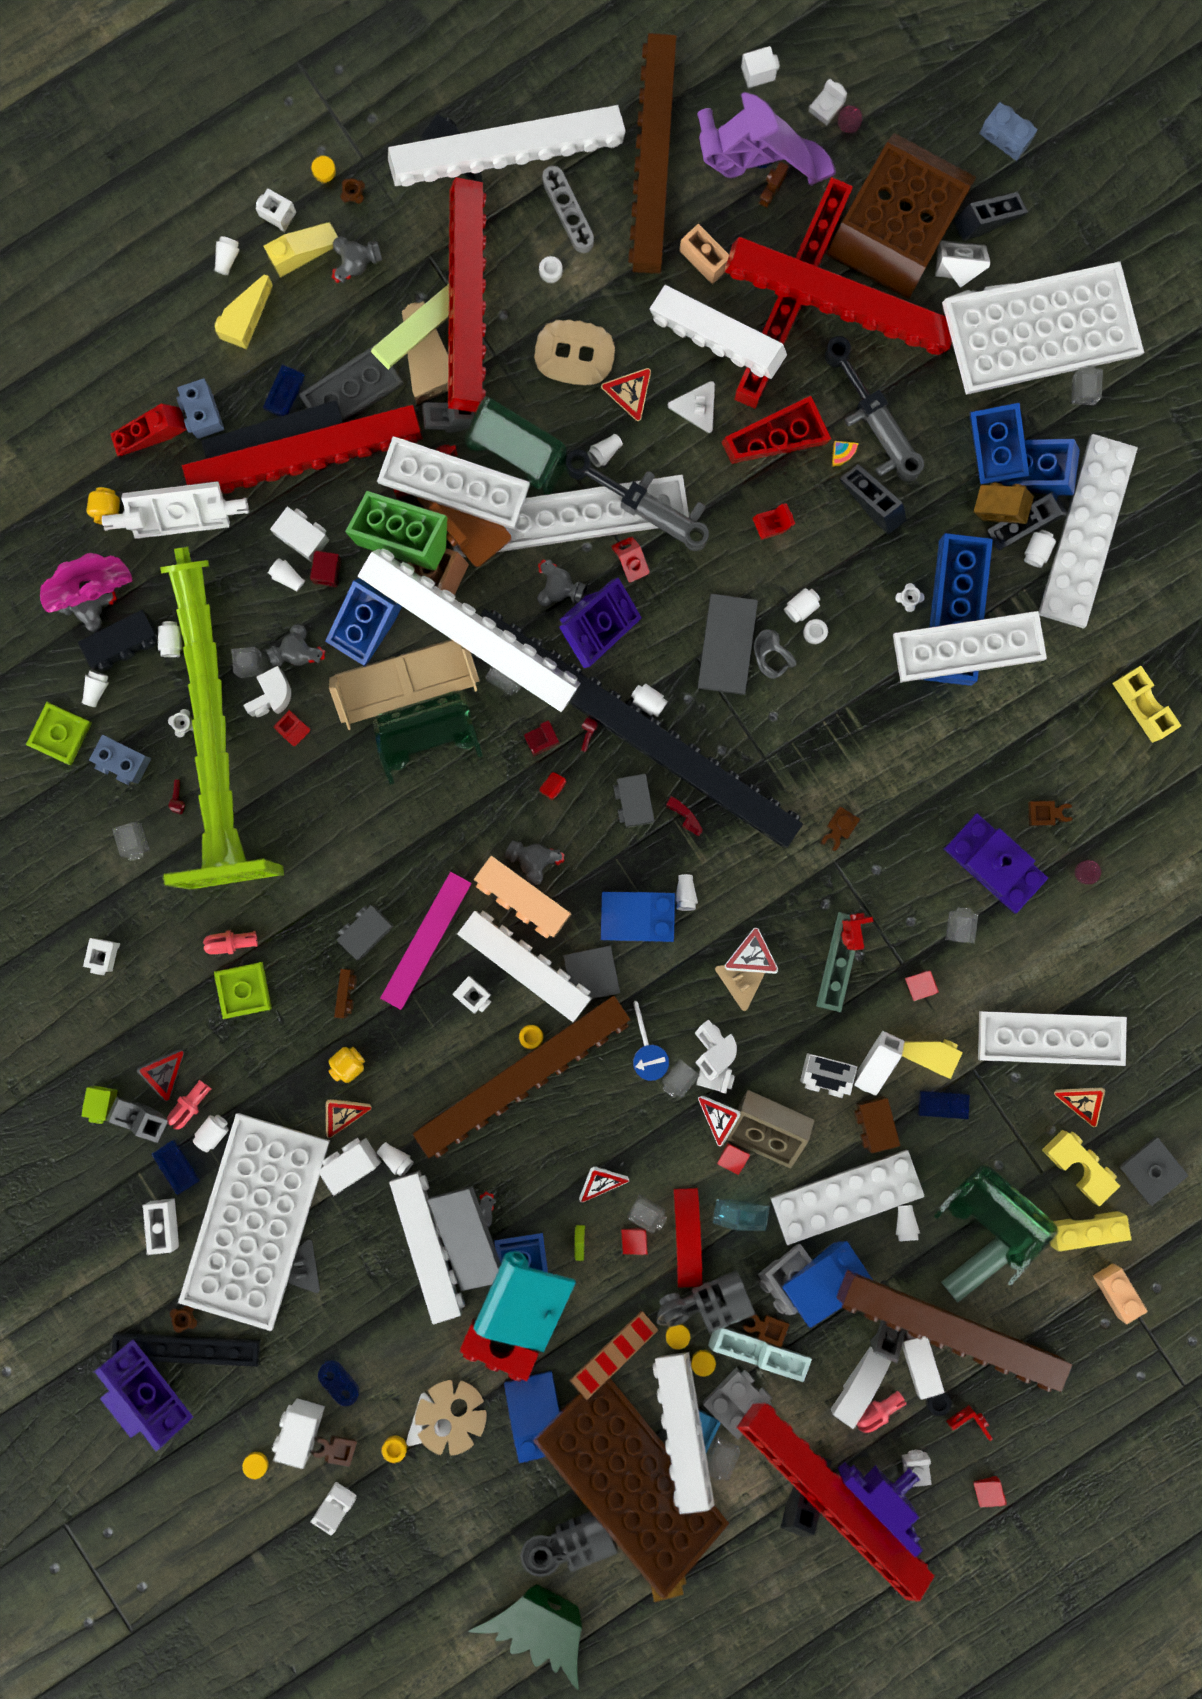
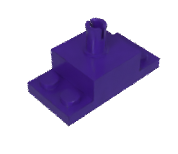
M618 577L612 579L600 591L585 596L560 618L562 624L559 627L583 668H586L597 661L642 617Z
M977 813L944 847V850L1014 914L1018 913L1048 879L1033 864L1035 860L1000 828L994 829Z
M134 1340L127 1343L94 1371L109 1390L100 1398L130 1438L141 1431L155 1451L160 1449L193 1418Z
M844 1461L838 1467L844 1483L916 1557L922 1551V1548L918 1543L920 1538L915 1533L916 1530L912 1524L919 1516L905 1494L920 1481V1478L908 1467L893 1483L876 1465L863 1476L856 1466L852 1465L849 1467Z

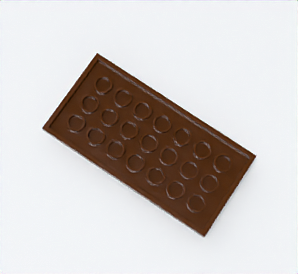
M611 1378L588 1399H585L579 1392L533 1439L534 1443L661 1598H666L729 1525V1522L715 1505L707 1511L680 1514L679 1506L676 1507L674 1502L675 1480L672 1481L670 1476L671 1455L667 1454L665 1444Z

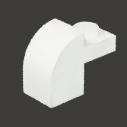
M277 666L256 677L265 694L244 704L247 713L252 717L255 715L256 717H261L267 714L271 707L274 712L279 714L290 702L291 688L282 669Z
M708 1020L695 1032L696 1036L708 1049L696 1061V1064L707 1078L712 1081L722 1074L734 1061L737 1047L732 1034L723 1038L719 1028Z
M336 1482L314 1515L311 1523L332 1535L346 1512L353 1505L357 1495Z

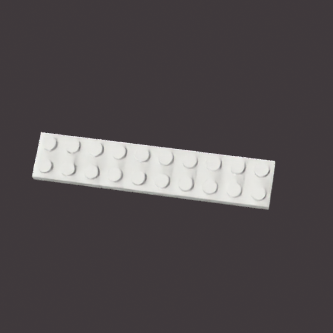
M683 475L653 479L647 488V493L689 517ZM632 482L623 483L620 485H622L626 489H629ZM605 486L525 498L515 529L505 527L511 534L512 539L498 552L655 529L658 527L637 514L633 516L620 508L623 497ZM457 545L453 547L454 551L458 552L462 557H466Z

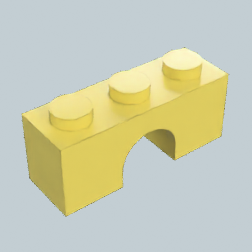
M1142 666L1133 669L1113 682V685L1152 743L1166 737L1181 727L1169 706H1161L1154 698L1151 688L1155 685Z
M1062 1130L1042 1151L1058 1168L1063 1170L1069 1168L1073 1163L1080 1162L1084 1168V1176L1076 1186L1092 1203L1100 1207L1120 1187L1115 1181L1117 1176L1108 1167L1103 1168L1098 1163L1100 1158L1092 1150L1086 1151L1081 1146L1083 1141L1073 1131L1069 1133Z
M1119 1211L1096 1214L1095 1218L1089 1220H1072L1070 1218L1047 1222L1051 1247L1057 1251L1131 1240L1128 1217Z

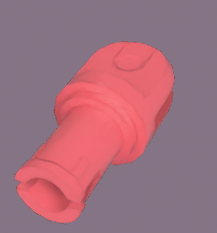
M227 930L225 933L209 935L203 941L205 945L204 951L208 954H234V951L238 948L258 946L256 931L234 934L231 930Z
M198 1080V1083L186 1097L180 1096L178 1098V1103L167 1117L168 1125H173L174 1129H181L194 1114L197 1115L199 1112L198 1104L211 1091V1088L204 1084L203 1081Z
M896 1391L882 1402H871L856 1425L864 1433L873 1432L882 1425L887 1424L889 1416L907 1404L899 1391Z

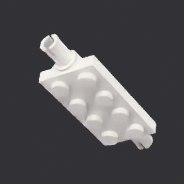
M219 482L122 493L125 511H123V514L102 515V524L105 526V531L120 528L131 530L135 539L229 527L228 515L248 514L249 506L246 503V498L225 501Z

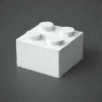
M356 1138L342 1148L344 1153L339 1154L336 1151L321 1162L323 1167L317 1171L333 1196L374 1170L381 1163L367 1138L362 1141Z
M298 1398L293 1405H288L279 1425L283 1429H281L279 1436L276 1437L272 1450L276 1452L274 1461L301 1469L304 1468L311 1455L310 1451L313 1450L314 1437L317 1436L325 1406Z

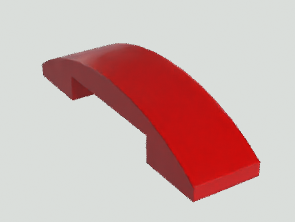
M698 1188L674 1189L678 1288L702 1286V1252Z

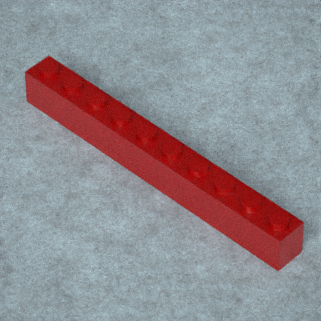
M455 177L449 192L448 409L476 412L480 405L484 404L486 396L485 389H482V382H484L486 368L482 367V360L486 353V346L482 344V338L486 331V324L482 322V316L485 314L486 301H483V294L486 288V280L483 279V272L486 266V258L483 257V250L486 245V236L483 235V229L486 224V214H483L486 193H483V182Z
M831 177L796 255V259L819 267L849 200L853 186ZM778 296L762 334L784 345L802 304H799L797 299L789 296ZM747 367L736 390L734 400L756 409L769 378L766 376L759 377Z
M738 237L732 244L724 272L731 274L730 276L736 280H747L752 282L757 288H768L775 291V294L778 296H789L797 299L799 304L818 307L819 311L823 313L839 315L846 322L860 323L867 330L881 331L888 338H899L904 340L909 346H920L927 349L926 351L930 354L939 355L950 349L952 339L946 316L747 239Z
M409 405L182 465L187 485L219 482L221 493L227 494L233 492L234 488L242 486L244 488L254 487L257 485V482L265 480L267 482L277 481L280 479V476L288 474L290 476L300 475L303 473V470L310 468L314 470L322 469L329 463H345L349 461V458L356 456L360 458L372 455V452L379 450L387 452L393 436L415 444L423 438L414 406Z
M767 1403L752 1404L736 1428L906 1600L920 1601L935 1577L928 1570V1565L923 1560L914 1557L844 1484L842 1477L832 1472L826 1466L827 1462L812 1452L808 1442L799 1438L793 1432L792 1426L776 1415V1410Z

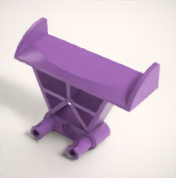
M742 93L744 109L725 125H722L719 130L715 128L713 110L705 108L697 113L701 127L699 140L703 160L728 178L742 175L747 168L784 159L805 174L810 185L829 178L836 173L832 159L821 146L800 137L783 119L773 112L766 102L756 95Z

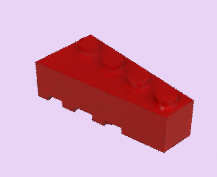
M809 396L726 436L721 443L731 464L826 445L831 440V437L812 396Z

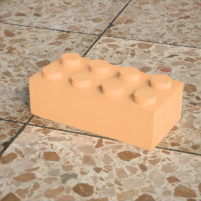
M490 856L474 878L478 882L476 887L488 896L491 893L498 897L496 902L505 909L514 908L518 911L515 916L526 924L532 921L537 925L535 930L545 938H548L550 935L555 938L571 916V913L492 856Z

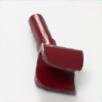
M587 717L581 728L587 731L581 751L587 752L590 738L597 728V722L590 717Z
M175 779L173 795L168 806L173 813L183 814L185 802L179 800L180 780Z

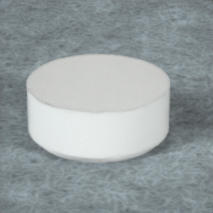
M552 256L544 258L539 265L541 278L549 283L558 281L563 273L560 260Z
M819 619L809 621L803 630L804 638L811 644L823 642L828 634L827 625Z

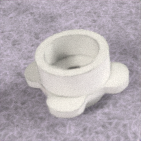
M908 583L901 593H897L896 601L902 603L906 611L912 612L918 603L924 601V594L920 593L914 584Z
M182 709L180 713L168 719V723L175 730L177 737H184L186 732L193 731L190 712L186 709Z

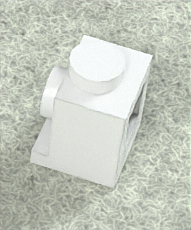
M268 188L264 195H260L256 203L259 217L279 227L283 232H285L296 214L291 201Z
M90 938L83 967L91 968L90 973L98 975L112 972L120 943ZM102 953L106 954L104 962L100 959Z
M468 976L453 993L474 1014L478 1010L483 1012L491 1003L488 999L491 994L471 976ZM473 991L479 994V998L476 1001L470 998V994Z

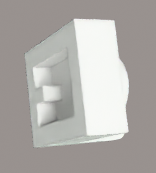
M829 79L825 84L824 90L809 107V112L827 125L844 105L847 92L841 84L834 83Z
M727 1068L722 1074L710 1081L700 1069L696 1085L726 1094L727 1088H732L735 1075H732V1070Z
M911 1450L908 1454L902 1455L904 1472L909 1467L920 1478V1481L913 1487L931 1485L929 1469L931 1461L927 1453L922 1450Z

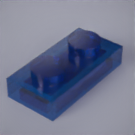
M281 365L264 403V410L280 417L288 415L304 381V373Z
M920 1091L918 1115L969 1119L970 1095Z
M172 1140L151 1154L176 1195H179L200 1181L175 1140Z

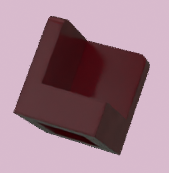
M321 551L314 552L310 579L314 584L338 587L342 562L339 554Z
M549 720L541 723V727L524 735L533 756L560 745Z

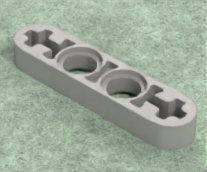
M557 166L547 167L543 172L542 178L549 198L575 250L580 253H587L594 245L593 233L562 170ZM550 175H553L554 178L557 177L558 188L556 190L553 181L549 180ZM561 194H566L570 200L567 204L563 205L557 202V197ZM570 215H576L580 218V221L576 225H570L567 222V218ZM579 230H581L583 238L587 239V244L585 245L579 242Z

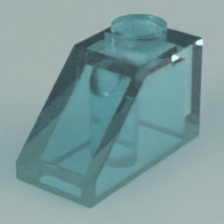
M717 1199L713 1223L732 1230L766 1231L770 1207L733 1199Z

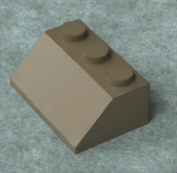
M747 1090L737 1108L740 1112V1117L726 1140L791 1169L809 1142L814 1119Z

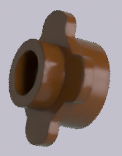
M345 179L342 182L343 193L340 195L343 202L355 201L357 204L362 203L364 200L362 196L363 189H365L364 182L361 180L357 181L356 179Z
M185 1305L182 1309L178 1310L175 1308L171 1310L170 1317L172 1318L175 1332L180 1333L187 1328L193 1329L197 1326V1320L193 1316V1307Z

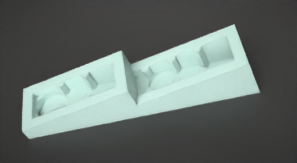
M728 1326L715 1330L708 1343V1346L714 1352L755 1364L760 1369L804 1382L812 1360L808 1356L784 1347H778Z

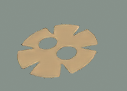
M452 1380L434 1385L428 1392L435 1403L433 1404L421 1399L416 1409L415 1425H429L418 1433V1437L425 1447L436 1454H442L447 1441L451 1456L463 1453L474 1445L467 1432L480 1437L485 1428L486 1410L472 1411L482 1404L484 1400L473 1386L463 1381H460L455 1394L453 1393ZM456 1399H463L467 1403V1411L460 1417L454 1416L450 1409L452 1402ZM440 1419H447L451 1423V1431L444 1437L438 1436L434 1430L436 1422Z

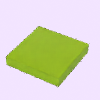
M46 702L26 745L68 765H72L92 722Z
M263 962L214 972L223 1019L272 1009Z

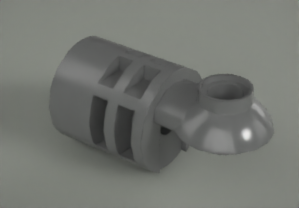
M736 1270L717 1278L715 1281L707 1282L698 1288H693V1294L682 1299L678 1293H672L663 1297L659 1301L661 1308L657 1314V1323L670 1327L677 1326L686 1322L690 1315L700 1311L709 1333H713L715 1330L727 1327V1325L754 1316L755 1313ZM724 1297L727 1303L726 1306H722L720 1298Z
M588 1511L581 1514V1516L557 1524L555 1526L556 1532L553 1534L533 1536L522 1547L520 1556L522 1565L527 1572L534 1576L542 1577L553 1573L559 1564L568 1561V1568L571 1572H574L594 1562H599L616 1555L619 1551L614 1539L592 1512ZM544 1550L547 1552V1555L540 1558L535 1555V1552Z

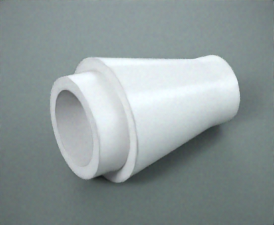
M220 236L219 241L216 242L214 271L224 275L229 274V270L240 250L237 241Z
M613 434L611 437L590 446V450L587 452L590 461L596 467L605 466L623 445V442L618 435Z
M280 558L275 561L268 571V574L272 576L271 579L292 588L296 592L305 582L286 560L283 561Z
M89 670L88 675H85L83 704L96 707L97 702L109 684L107 682L109 676Z
M679 875L675 895L676 909L681 911L695 910L698 901L693 883V875Z
M387 1142L377 1151V1154L383 1159L393 1174H398L400 1177L404 1176L414 1163L410 1159V1155L390 1146Z
M913 1205L898 1206L896 1235H898L899 1241L918 1240L920 1231L913 1212Z

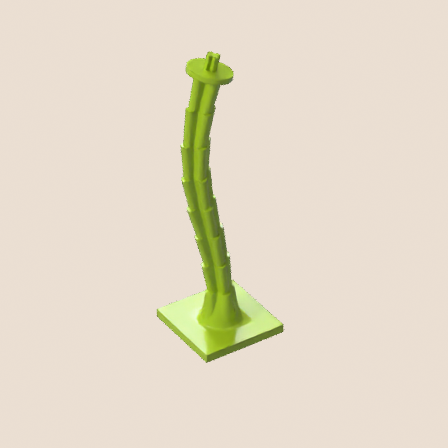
M189 548L174 549L177 565L160 567L161 573L169 572L178 605L176 611L185 644L183 651L190 679L188 688L194 715L192 726L197 750L195 762L201 795H198L205 833L202 834V868L164 875V882L168 886L191 890L284 875L283 865L264 859L246 862L237 829H234L233 794L229 790V753L226 752L225 716L222 713V681L218 678L216 643L213 642L210 605L206 603L202 567L209 566L208 560L191 562Z

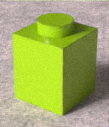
M100 1086L87 1087L81 1117L89 1118L88 1122L103 1124L116 1099L117 1090Z

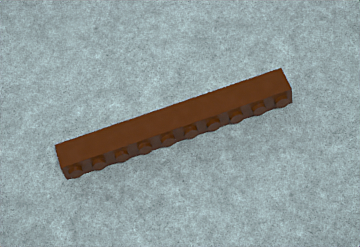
M648 33V43H643L642 58L647 60L646 66H641V81H645V88H640L639 104L644 105L643 111H638V126H642V134H637L636 149L641 150L640 157L635 156L634 171L639 172V180L634 179L633 194L638 196L637 202H632L631 216L636 217V225H631L630 240L635 241L634 248H629L628 263H633V272L661 274L676 35Z
M614 995L416 1130L413 1136L428 1158L433 1155L436 1158L440 1157L448 1151L446 1146L453 1141L456 1144L462 1142L468 1137L466 1132L474 1127L476 1130H479L489 1123L488 1117L494 1113L498 1117L509 1109L507 1104L514 1099L518 1103L529 1095L527 1091L533 1086L537 1089L549 1082L547 1079L549 1075L554 1072L559 1075L568 1069V1062L574 1058L578 1062L589 1054L587 1049L594 1044L598 1048L609 1040L607 1036L613 1031L617 1034L629 1027L627 1022L631 1019Z
M849 1270L846 1271L836 1296L842 1303V1308L852 1313H856L859 1310L864 1312V1316L872 1321L884 1320L886 1325L894 1330L906 1329L910 1336L922 1340V1337L930 1339L929 1342L942 1349L946 1345L952 1348L951 1351L961 1357H965L968 1354L973 1356L972 1360L981 1365L993 1364L995 1365L994 1369L1006 1375L1009 1374V1371L1015 1373L1016 1378L1026 1383H1030L1031 1380L1035 1381L1038 1387L1048 1392H1051L1052 1389L1062 1392L1072 1364L1061 1356Z

